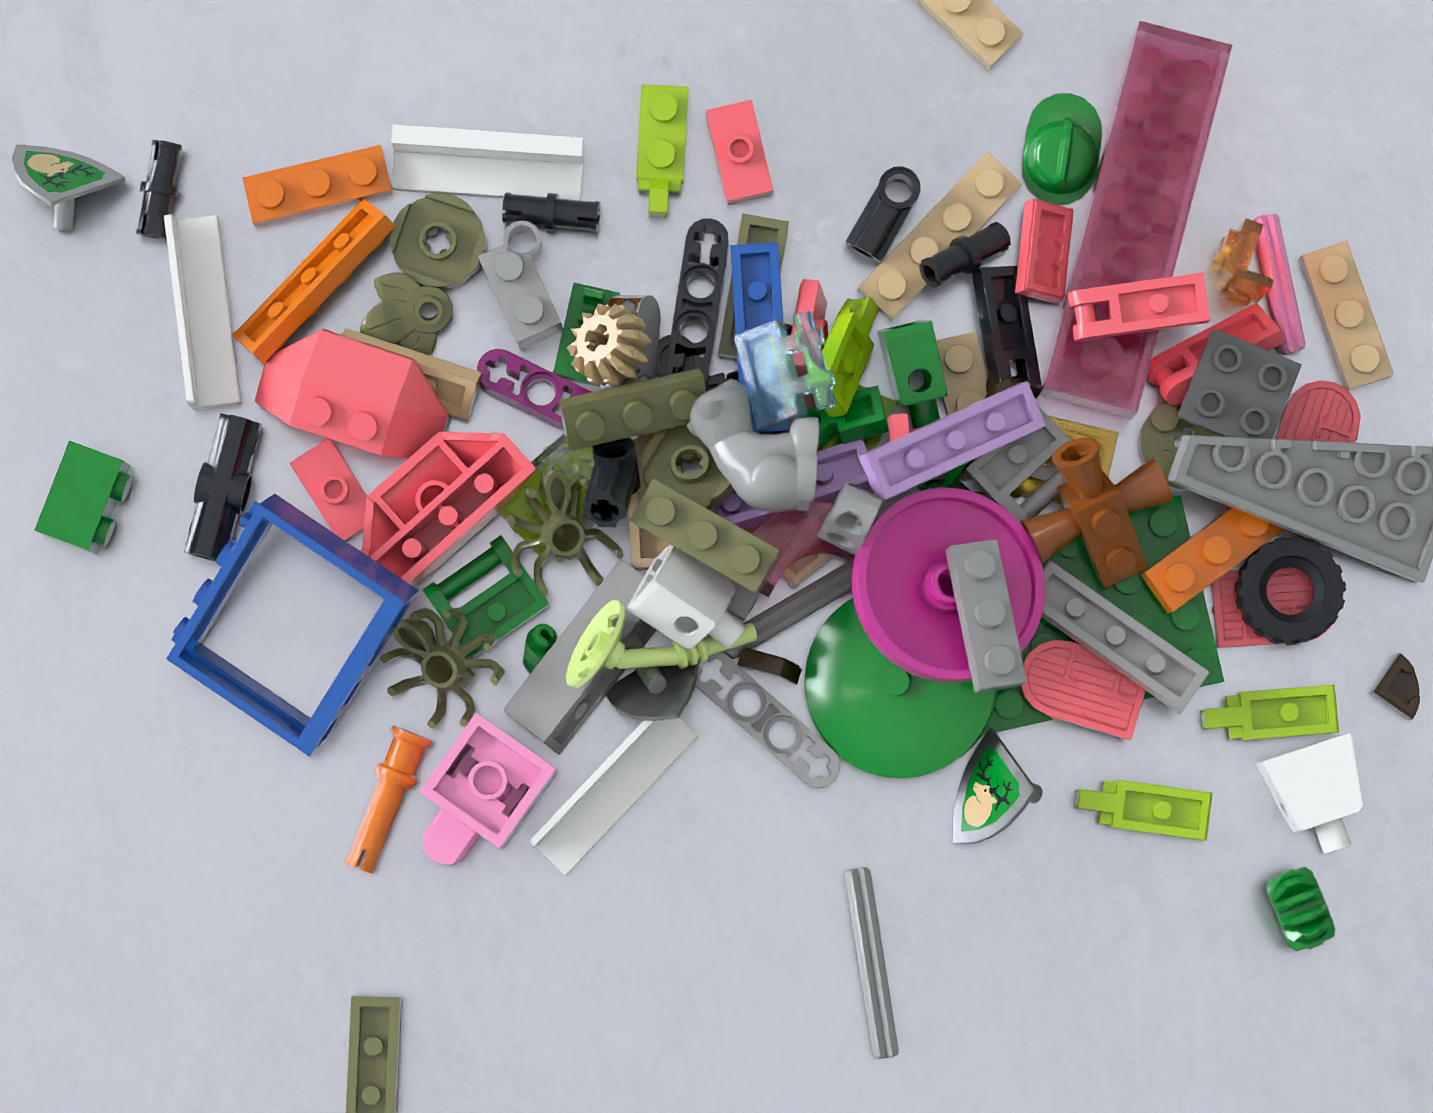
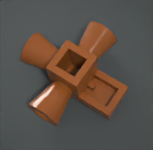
M1079 438L1061 445L1053 453L1052 462L1066 481V483L1057 487L1064 509L1021 520V525L1032 539L1038 551L1041 563H1044L1079 536L1085 544L1097 579L1104 588H1108L1147 569L1148 567L1128 512L1173 501L1171 489L1158 463L1153 458H1150L1114 485L1101 469L1097 441L1091 438Z

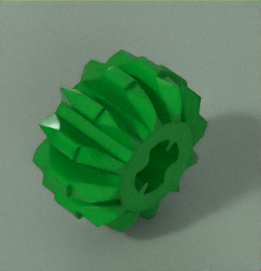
M1307 867L1296 870L1290 869L1268 881L1266 890L1290 948L1296 952L1307 948L1310 950L1323 945V942L1334 937L1335 926L1317 879L1311 870Z

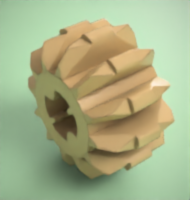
M598 304L594 315L582 313L584 323L581 328L571 329L577 338L576 341L567 347L571 355L575 357L571 365L575 367L576 371L586 376L588 381L598 386H605L606 384L621 386L625 376L637 378L635 369L637 364L649 362L642 351L652 344L648 335L644 334L647 328L644 321L632 314V311L628 308L616 304L612 307Z

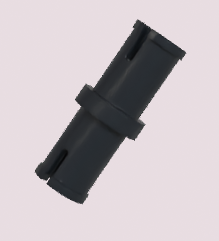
M152 140L146 181H141L139 190L144 195L136 234L165 240L164 215L170 214L172 198H177L179 189L174 187L182 145L168 141Z
M506 192L502 210L506 211L502 214V222L528 221L533 225L544 226L545 231H555L556 227L598 232L600 224V214H598V211L600 212L601 202L559 199L557 193H548L547 197H538Z
M993 222L988 227L969 237L965 235L959 236L950 242L948 248L931 257L922 259V263L919 264L920 274L925 283L933 288L940 286L943 282L962 272L970 274L980 268L981 262L1008 250V246L1011 245L1010 235L1001 223Z

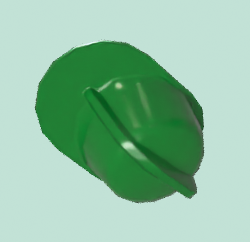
M1057 93L1043 99L1031 113L1027 125L1022 171L1028 189L1039 200L1056 205L1070 204L1081 199L1094 183L1102 142V121L1095 107L1085 98L1072 93Z

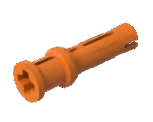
M392 726L390 733L393 735V739L384 762L378 763L375 771L377 773L375 776L380 779L350 854L345 860L346 864L355 868L356 866L359 867L366 850L367 853L360 870L374 874L376 870L375 866L405 790H411L412 786L416 785L418 779L414 775L425 748H430L433 742L428 738L397 726Z

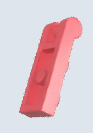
M1203 272L1080 289L1067 293L1069 308L1075 309L1077 325L1072 327L1075 342L1204 324L1211 320ZM1107 303L1110 319L1096 321L1094 305Z
M1256 303L1152 357L1145 364L1144 375L1153 385L1160 386V394L1168 404H1182L1211 331L1217 329L1269 351L1284 343L1281 329Z

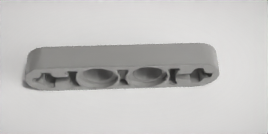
M723 652L709 655L707 659L709 663L713 662L716 658L723 663L719 671L729 682L733 673L742 678V681L730 688L725 700H721L715 694L723 689L716 680L711 678L706 683L700 680L699 677L703 670L699 666L700 662L698 661L697 682L695 686L797 778L809 787L818 789L828 787L836 780L840 773V761L834 750ZM751 689L759 695L761 706L756 714L746 717L741 716L735 711L733 698L740 690ZM787 721L794 726L797 736L792 746L782 749L775 747L770 742L768 736L769 729L774 723ZM805 737H808L814 743V745L806 749L813 757L818 759L824 754L830 759L827 768L831 774L828 778L825 779L821 775L815 777L814 780L807 775L810 765L801 756L796 765L787 759L788 756L800 748Z

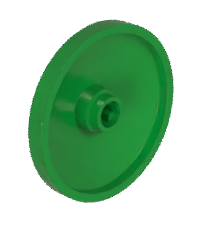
M851 598L837 608L821 626L814 638L806 661V701L813 723L819 734L829 747L846 762L865 772L889 778L919 777L937 772L955 763L980 739L989 724L996 704L998 689L975 693L972 681L962 683L934 682L912 675L892 663L878 650L865 632L855 608L854 598Z

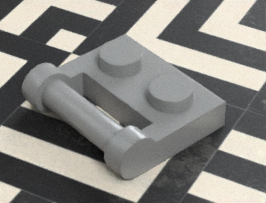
M1039 406L1038 408L1046 426L979 456L965 469V472L987 496L1012 514L1020 524L1021 520L1035 517L1059 496L1057 487L1066 483L1057 470L1020 505L1010 496L1015 489L1052 457L1056 449L1071 441Z

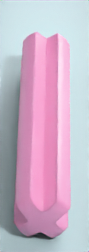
M1277 214L1261 215L1253 220L1252 225L1272 320L1282 332L1284 343L1280 344L1278 349L1281 353L1285 354L1298 352L1305 348L1306 342L1280 219Z

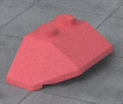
M321 329L276 351L265 362L254 402L290 426L380 456L410 458L435 434L445 432L449 418L448 411L440 403L431 384L414 358L326 329Z
M438 432L367 495L361 552L413 586L440 567L498 515L517 495L537 469L505 433Z

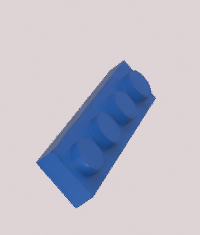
M778 242L730 245L739 383L748 389L752 431L761 435L788 433L791 426Z

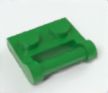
M502 535L489 542L492 546L445 580L437 585L433 581L422 589L453 634L458 625L457 617L445 618L441 613L444 610L453 609L448 600L502 562L510 572L508 575L460 607L467 619V627L459 641L461 646H464L480 634L495 636L497 643L550 606L521 563V577L514 574L510 564L513 551ZM484 644L469 653L468 657L474 659L484 652Z

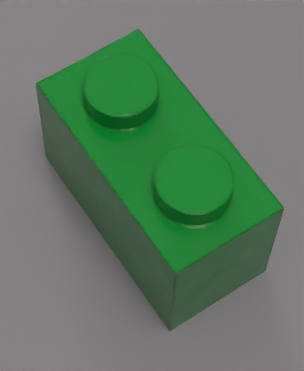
M69 441L34 531L96 555L99 546L106 547L113 534L115 520L111 519V515L117 500L123 502L130 490L133 476L128 474L130 465L116 457Z

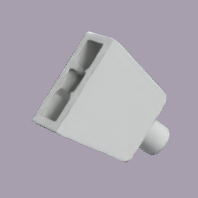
M670 544L654 559L627 606L631 613L685 649H692L707 634L724 648L728 649L745 629L744 625L726 611L736 591L734 584L725 575Z
M1350 733L1256 763L1260 775L1292 832H1300L1314 827L1323 854L1351 845L1342 818L1363 811V801L1353 740Z

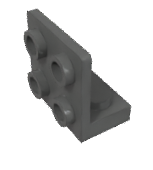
M1215 329L1209 334L1178 412V417L1183 421L1222 437L1273 439L1302 364Z

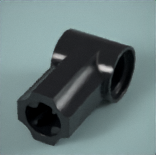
M898 166L884 172L875 191L845 241L847 245L869 259L879 263L882 262L919 198L921 191L920 181L911 169ZM900 179L907 182L912 189L911 197L904 202L892 201L885 192V187L890 181Z
M630 437L592 447L594 467L583 502V511L585 518L594 521L598 527H616L617 522L626 518L631 497L641 486L635 442Z

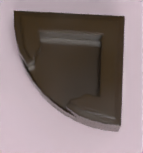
M747 647L741 650L737 665L793 684L798 683L802 670L799 667L800 665L788 659Z
M1398 653L1370 693L1408 720H1413L1419 708V683L1413 665L1404 655Z

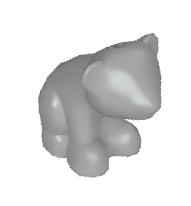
M729 379L722 385L698 397L691 409L690 422L687 428L710 449L718 468L730 482L738 496L748 505L761 511H809V501L813 502L817 477L818 418H798L792 423L788 433L761 435L752 431L748 389L737 380Z

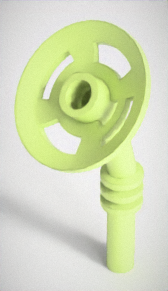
M612 600L595 615L578 641L568 664L566 683L573 688H579L594 678L604 666L610 670L614 667L630 669L675 665L683 669L688 664L693 666L698 661L700 663L706 662L709 655L757 640V632L751 622L744 624L745 629L743 633L728 649L724 648L710 635L705 636L692 649H685L675 641L672 642L670 647L625 649V644L619 641L624 625L625 607L618 600ZM618 617L616 626L613 627L612 620Z

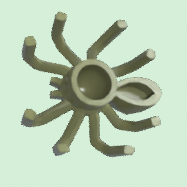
M553 469L542 476L538 490L552 515L549 516L536 499L537 490L530 486L524 488L526 501L541 520L542 525L522 520L512 513L505 516L510 527L514 526L540 535V538L518 543L511 555L510 564L514 574L521 577L522 569L519 563L521 553L526 549L545 546L544 551L534 562V582L542 596L548 594V589L542 578V568L553 552L557 562H561L562 556H566L568 560H571L572 555L576 553L585 571L596 585H600L603 582V577L594 567L583 548L585 538H596L617 558H621L624 555L622 548L597 528L583 529V526L590 520L585 518L584 514L579 519L577 518L580 491L582 487L588 488L590 479L584 476L576 479L572 486L570 500L568 476L561 471ZM570 500V510L566 512Z
M459 607L441 612L445 618L457 617L458 625L449 643L445 642L443 621L438 614L428 608L414 611L410 614V619L401 620L393 632L395 640L404 648L394 649L381 655L380 659L383 663L399 657L410 658L421 665L422 675L404 679L388 687L387 693L395 696L409 688L426 683L436 687V710L427 723L433 729L436 728L446 712L445 688L449 687L465 703L466 711L460 720V725L466 727L475 714V706L472 697L456 683L458 682L463 688H466L469 684L467 679L472 680L475 675L469 668H490L494 671L490 681L494 686L498 684L505 673L504 668L492 659H466V655L484 644L486 651L491 652L496 643V637L489 634H480L459 648L457 647L467 627V619ZM428 618L434 623L436 640L432 628L421 619Z

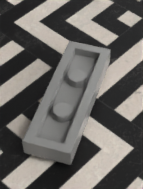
M997 539L950 546L945 551L974 692L978 693L1023 685L1027 681Z

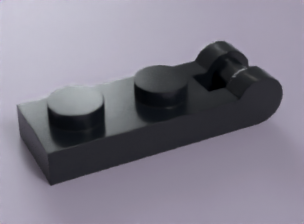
M1018 266L981 267L972 272V279L989 373L986 381V391L988 393L992 387L1003 380L1016 378L1023 382L1028 381L1034 398H1037L1042 388L1027 296L1015 293ZM1010 363H1016V376L1011 375Z

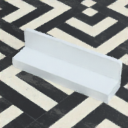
M392 124L391 144L394 149L392 187L395 190L504 197L506 192L538 197H547L548 193H557L559 199L581 200L585 150L583 137Z
M172 214L164 215L187 404L194 411L242 405L234 337L232 336L233 329L219 218L217 215L176 220Z
M680 718L659 721L644 720L531 838L529 843L536 847L566 876L692 744L698 735Z

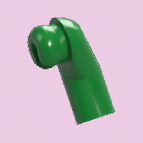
M538 624L527 634L523 666L529 674H531L556 642V631L548 624Z

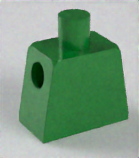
M919 320L877 330L893 399L897 402L896 405L900 407L908 406L913 428L919 429L939 420L940 415L936 399L948 396L932 321ZM920 369L923 373L924 384L920 388L912 390L909 376L914 370Z

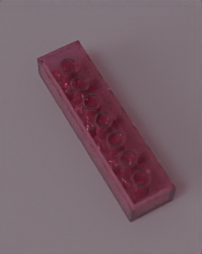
M1139 21L1129 47L1046 365L1040 396L1130 420L1137 414L1159 330L1075 342L1072 327L1077 325L1075 309L1069 308L1067 293L1080 289L1173 277L1232 44ZM1107 303L1094 305L1096 321L1110 319Z

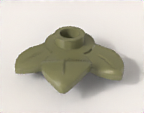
M393 272L374 279L376 292L382 302L375 305L366 314L361 323L360 332L429 355L435 347L436 332L446 327L452 317L453 307L449 295L439 287L420 286L411 276L405 273ZM426 302H432L437 306L438 312L434 317L426 318L419 311L421 305Z

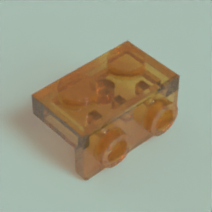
M1247 218L1243 220L1236 230L1229 228L1226 237H1222L1213 260L1214 264L1220 265L1213 288L1223 291L1221 296L1223 299L1241 306H1249L1250 302L1258 303L1271 290L1274 282L1272 278L1248 270L1264 224Z

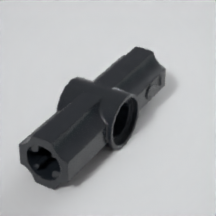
M220 413L208 462L203 463L196 482L194 503L197 505L185 544L184 552L186 554L216 562L223 548L232 540L238 515L243 514L251 490L252 473H250V469L261 434L262 425L247 418Z

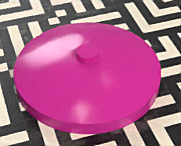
M934 488L904 497L889 507L873 522L863 545L857 550L852 572V590L859 620L870 640L886 658L899 668L922 679L942 683L972 681L945 550L953 545L997 539L1020 652H1022L1033 637L1043 613L1045 580L1038 551L1024 527L1012 514L998 503L975 492L956 488Z

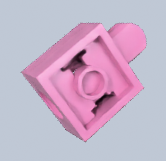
M476 712L420 791L421 794L442 808L423 835L422 845L425 853L434 862L443 865H454L464 859L480 835L499 849H503L558 770Z

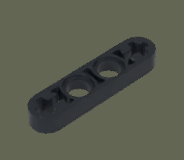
M711 218L700 219L694 222L686 235L665 369L666 375L684 372L685 354L694 356L693 369L700 368L704 375L706 389L709 384L729 252V238L725 226ZM705 233L714 234V241L720 243L711 246L710 265L701 263V243L697 242L704 239ZM697 276L708 277L715 285L713 292L705 298L692 296L687 289L688 283L692 278ZM689 321H699L706 326L708 333L702 341L690 343L684 340L680 334L682 326Z

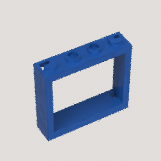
M273 494L261 503L254 501L249 511L240 519L239 525L244 530L236 542L230 540L219 554L215 563L221 568L214 580L212 581L208 578L196 592L192 602L197 605V608L190 619L184 617L174 629L173 633L175 634L171 640L175 645L166 660L310 757L329 737L419 590L277 494ZM273 524L384 599L311 718L201 644Z

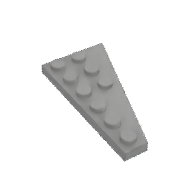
M1195 435L1182 436L1167 479L1168 482L1414 582H1425L1433 560L1432 446Z

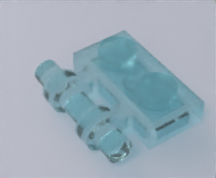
M804 311L793 315L797 333L787 336L784 322L772 321L734 336L758 429H769L808 415L803 396L813 393L817 410L827 409L836 405L832 392V387L836 385L833 372L826 369L821 349L825 341L821 328H816L812 311ZM802 351L808 374L798 378L792 354Z

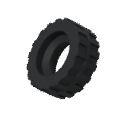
M1296 536L1285 539V537L1277 538L1258 548L1241 566L1238 572V581L1235 582L1234 592H1237V600L1235 602L1237 610L1240 609L1243 615L1241 619L1254 630L1253 633L1258 637L1263 636L1274 644L1296 645L1302 642L1305 643L1327 631L1338 619L1337 615L1343 609L1345 603L1343 594L1346 591V582H1343L1341 573L1343 571L1340 564L1337 565L1333 560L1334 556L1329 550H1323L1319 547L1320 544L1313 540L1309 542L1302 540L1303 537ZM1282 568L1299 569L1312 582L1314 590L1313 599L1308 608L1301 613L1294 615L1283 614L1277 611L1267 598V583L1270 577Z

